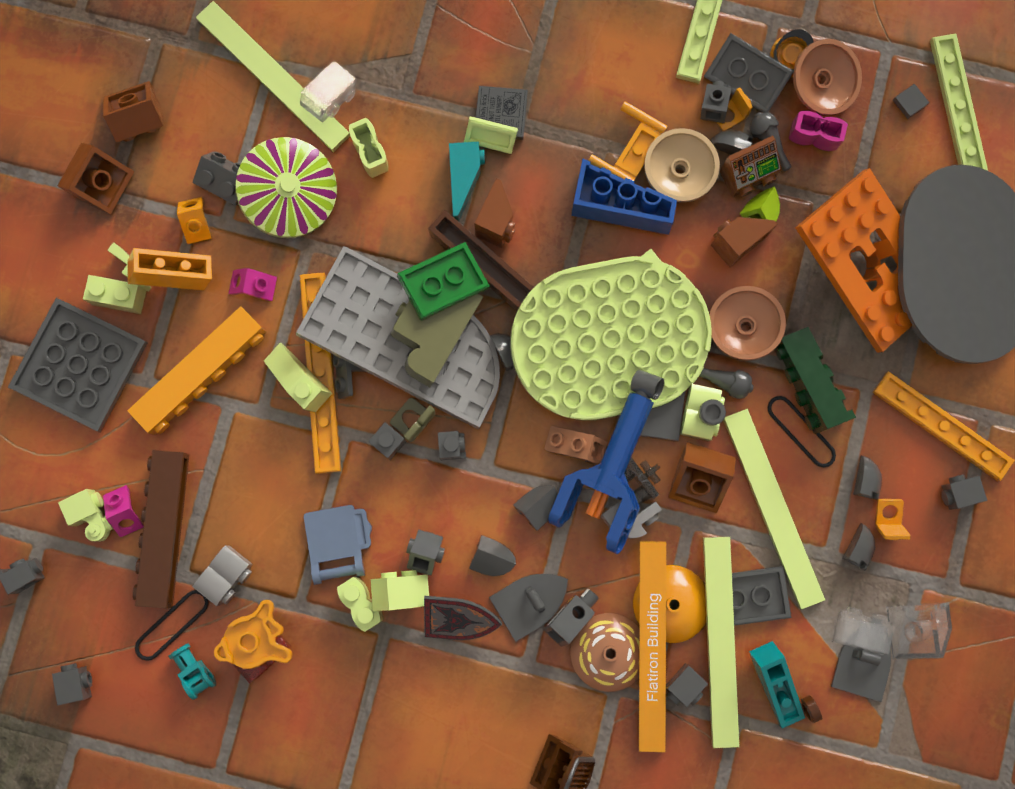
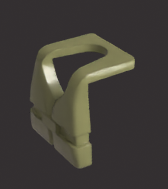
M409 398L391 419L390 424L404 435L403 438L413 442L434 418L435 410L431 406H428L426 409L414 398ZM407 410H412L421 415L410 429L402 420V415Z

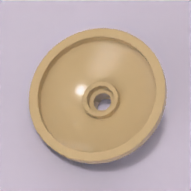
M679 128L664 132L651 143L646 153L644 169L646 178L655 191L677 200V202H690L703 197L711 190L718 178L720 161L716 148L707 137L691 129ZM680 167L684 170V173L679 174L675 169Z

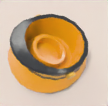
M791 30L775 41L770 57L794 71L798 56L808 45L814 42L813 38L805 30Z

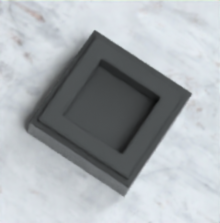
M915 84L893 99L907 119L929 104V101Z

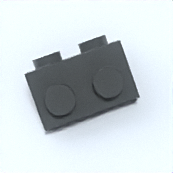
M219 152L203 155L200 158L192 183L237 205L235 184L240 163H233L227 160L226 156Z

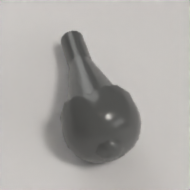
M759 112L755 114L754 119L750 123L751 134L760 141L774 136L781 169L785 172L791 168V164L783 151L777 127L779 122L772 113Z
M703 368L699 377L709 380L728 392L730 397L736 399L745 398L754 388L752 377L749 373L742 370L733 372Z

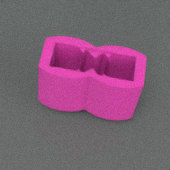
M801 111L792 122L789 139L796 144H813L824 151H835L845 139L848 124L836 117L823 118L815 112Z

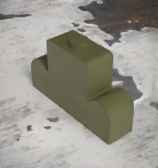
M476 294L422 321L410 300L407 304L402 302L395 314L399 318L391 331V336L414 349L405 362V370L408 375L429 388L431 387L483 296Z

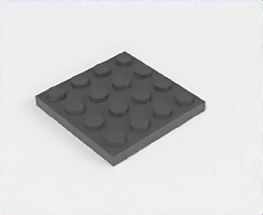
M56 298L8 388L95 431L101 432L148 342Z

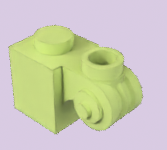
M85 489L58 502L68 526H79L85 522L89 523L85 529V536L90 541H104L110 535V531L113 530V527L104 515L102 508L104 501L95 490Z

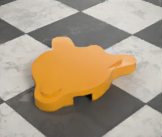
M263 600L252 614L232 621L227 626L228 628L221 642L214 649L215 658L220 662H229L242 669H252L263 665L267 661L290 662L293 656L292 651L276 642V638L284 632V628L273 619L274 603L270 600Z

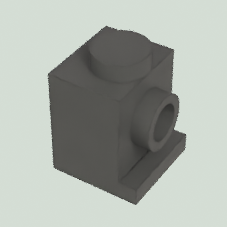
M721 81L707 84L700 119L725 123L732 88L727 87V84Z
M458 431L438 432L439 457L441 461L466 458L464 433H459Z
M37 558L26 561L25 559H20L9 566L11 569H0V581L8 595L18 594L44 579L42 574L43 566Z

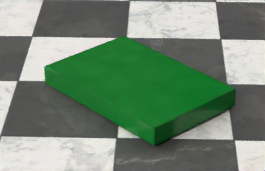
M466 242L397 274V278L421 321L489 288V284Z

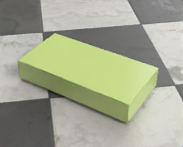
M470 116L464 142H479L481 147L512 154L518 128Z

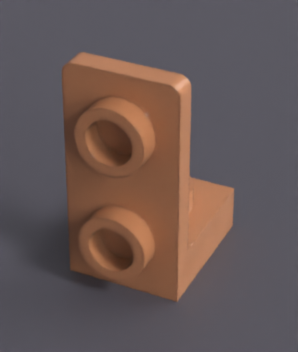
M551 426L544 449L548 452L582 459L590 464L598 465L602 461L608 442L595 435Z

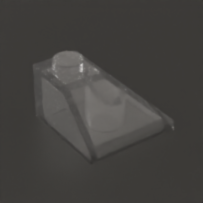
M949 602L886 607L893 659L944 658L952 631Z

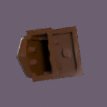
M549 734L530 784L537 789H586L591 781L596 760L593 756L583 753L582 750L561 738Z

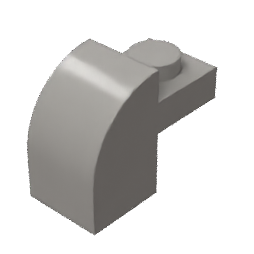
M621 501L601 515L609 529ZM653 502L638 513L628 539L638 538L647 534L642 524L645 523L646 526H649L659 518L657 513L662 509L657 502Z

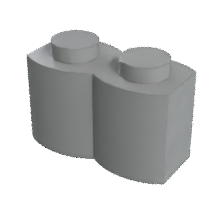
M225 545L192 587L214 605L219 606L222 603L226 605L236 594L233 591L239 582L243 584L251 575L252 571L249 569L253 564L230 545Z

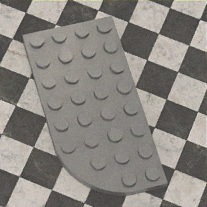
M343 246L300 324L296 335L479 429L496 396L500 379L497 351L485 327L472 315L437 378L429 388L412 378L405 370L406 359L414 349L391 336V331L399 318L395 315L402 302L406 304L409 302V298L397 278V273Z

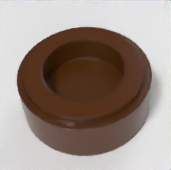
M810 695L801 699L802 708L812 723L823 719L816 702Z

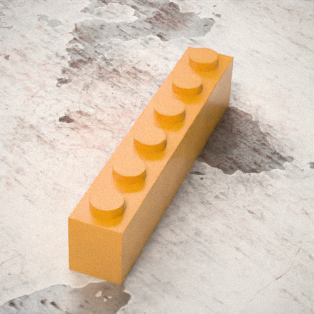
M240 306L127 411L147 433L152 435L156 433L161 434L170 426L169 421L175 416L179 417L189 408L188 404L194 398L199 399L208 390L206 387L213 381H219L226 374L225 370L232 363L235 365L240 362L245 356L244 352L249 347L257 346L264 337L262 335L266 331Z

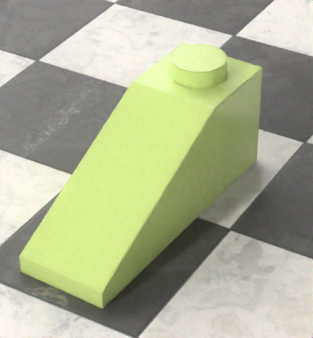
M279 343L264 360L283 388L303 409L316 412L332 395V392L282 343Z

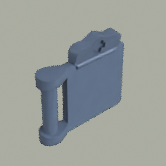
M353 505L305 513L304 523L313 584H322L323 580L355 574L357 577L365 576L361 549L371 546L370 535L372 532V526L367 520L366 511L364 509H355ZM354 557L355 564L320 570L319 563Z

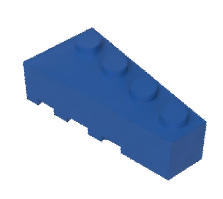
M582 159L571 216L669 235L674 221L677 200L647 187L645 189L634 184L633 180L618 177L612 174L610 170L603 167L600 169L591 165L590 161Z

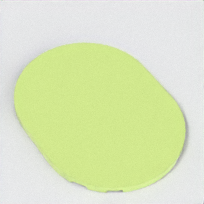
M632 256L568 268L542 280L527 294L517 310L511 329L510 349L514 369L527 392L539 404L564 417L579 420H596L621 415L629 394L636 393L631 391L630 386L632 378L638 370L664 378V388L659 398L656 400L650 398L654 402L652 408L669 403L682 395L696 381L704 368L703 366L711 347L712 328L706 303L700 291L695 288L685 274L672 265L655 260L654 258Z

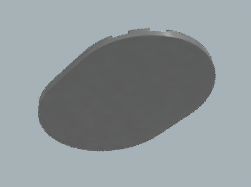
M971 165L947 166L934 171L920 180L914 186V190L909 198L905 201L899 221L898 290L904 313H907L913 325L912 329L923 343L926 342L938 355L948 360L963 364L984 363L1004 356L1015 347V192L995 174Z

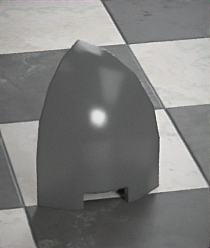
M730 129L719 132L710 141L716 149L732 155L751 146L754 136Z
M500 333L490 335L505 370L513 369L514 365L510 349L511 336Z
M861 455L853 495L878 500L882 486V474L878 465L870 458Z
M542 485L526 493L513 506L520 514L525 515L530 522L529 524L538 531L548 522L550 511L558 493L555 486Z
M860 523L842 558L864 571L867 569L876 547L874 536L867 526Z
M481 535L469 569L489 576H500L514 568L516 558L505 545Z

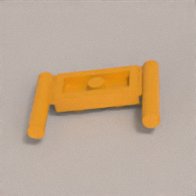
M625 101L620 110L641 122L614 167L593 154L588 161L591 162V165L600 169L603 167L610 170L612 174L634 181L644 166L646 153L651 143L663 134L668 126Z

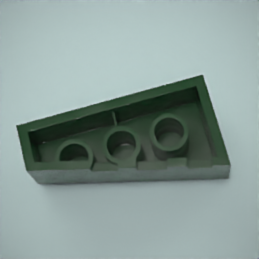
M809 327L784 336L775 352L779 360H783L786 366V378L795 387V398L800 407L803 406L807 415L805 416V421L808 428L814 430V433L817 434L856 418L853 410L847 411L844 406L846 397L843 391L834 387V374L830 367L822 364L820 361L823 359V354Z

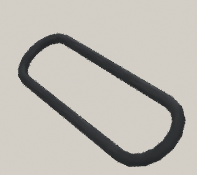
M776 396L772 398L768 403V413L814 464L823 468L832 465L836 458L832 445L820 433L816 434L832 452L830 462L825 464L819 463L773 414L771 407L776 400H784L806 423L804 415L786 397Z
M197 590L188 592L137 640L135 645L137 656L146 661L156 658L206 611L209 604L208 599L203 596L205 604L202 610L155 654L149 657L143 656L139 651L141 641L192 594L203 596Z

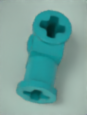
M187 643L172 652L168 657L175 661L181 671L177 675L185 692L192 700L198 698L199 693L208 687L216 686L217 683L215 677L202 660L196 661L189 650L191 646Z

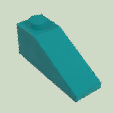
M479 142L449 143L453 217L458 222L481 174L480 165H485L484 150H479Z
M771 641L749 651L756 673L780 727L785 728L805 719L786 659L774 642Z

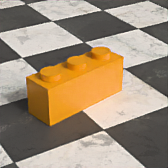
M133 248L127 260L128 284L205 290L212 280L211 256Z

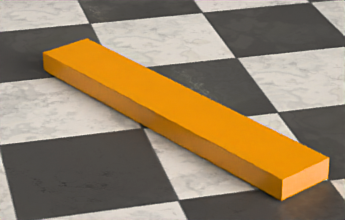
M889 371L885 373L872 392L996 481L1003 479L1015 461Z

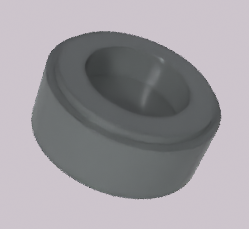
M715 399L707 400L699 408L700 420L709 426L721 423L726 415L724 405Z

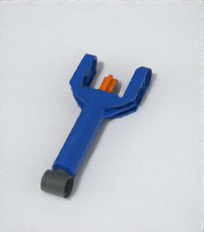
M643 370L636 371L632 378L630 388L631 391L636 393L629 394L601 463L589 469H581L565 476L548 519L550 524L558 528L562 527L570 519L583 485L595 489L586 514L600 519L609 496L622 500L606 537V549L615 554H619L622 551L640 510L635 493L629 487L624 473L654 404L650 398L653 400L658 399L664 388V378Z

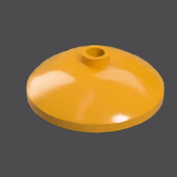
M666 565V643H679L694 637L706 623L705 584L699 576L687 568L677 565ZM640 582L633 596V611L639 625ZM673 599L678 602V607L674 610L669 606L670 601Z

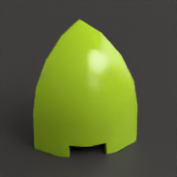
M775 186L753 197L745 205L740 215L745 218L777 221L780 214V202Z

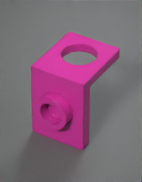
M249 268L233 270L229 294H247L272 301L277 277ZM240 276L239 286L236 288L237 279Z
M127 485L103 495L106 520L120 537L144 527L141 520L132 510L130 492ZM124 519L134 521L133 525L126 528L118 524Z

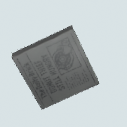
M479 86L476 118L518 128L516 139L523 140L528 90Z

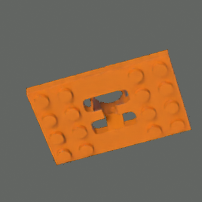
M868 168L854 177L797 225L795 229L875 351L879 353L884 352L912 326V323L907 313H904L898 290L900 215L871 169ZM876 231L881 240L872 243L870 241V234ZM860 251L865 257L866 267L871 268L866 269L863 277L851 260L850 255L853 252ZM892 256L897 264L896 270L892 273L885 263L881 264V260ZM876 281L877 286L871 291L867 282Z

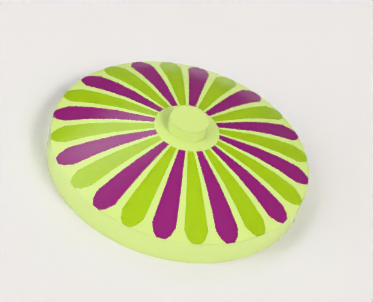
M280 137L258 144L244 157L237 172L235 189L241 211L251 224L271 236L296 238L313 232L326 221L336 201V177L329 161L317 148L299 139Z

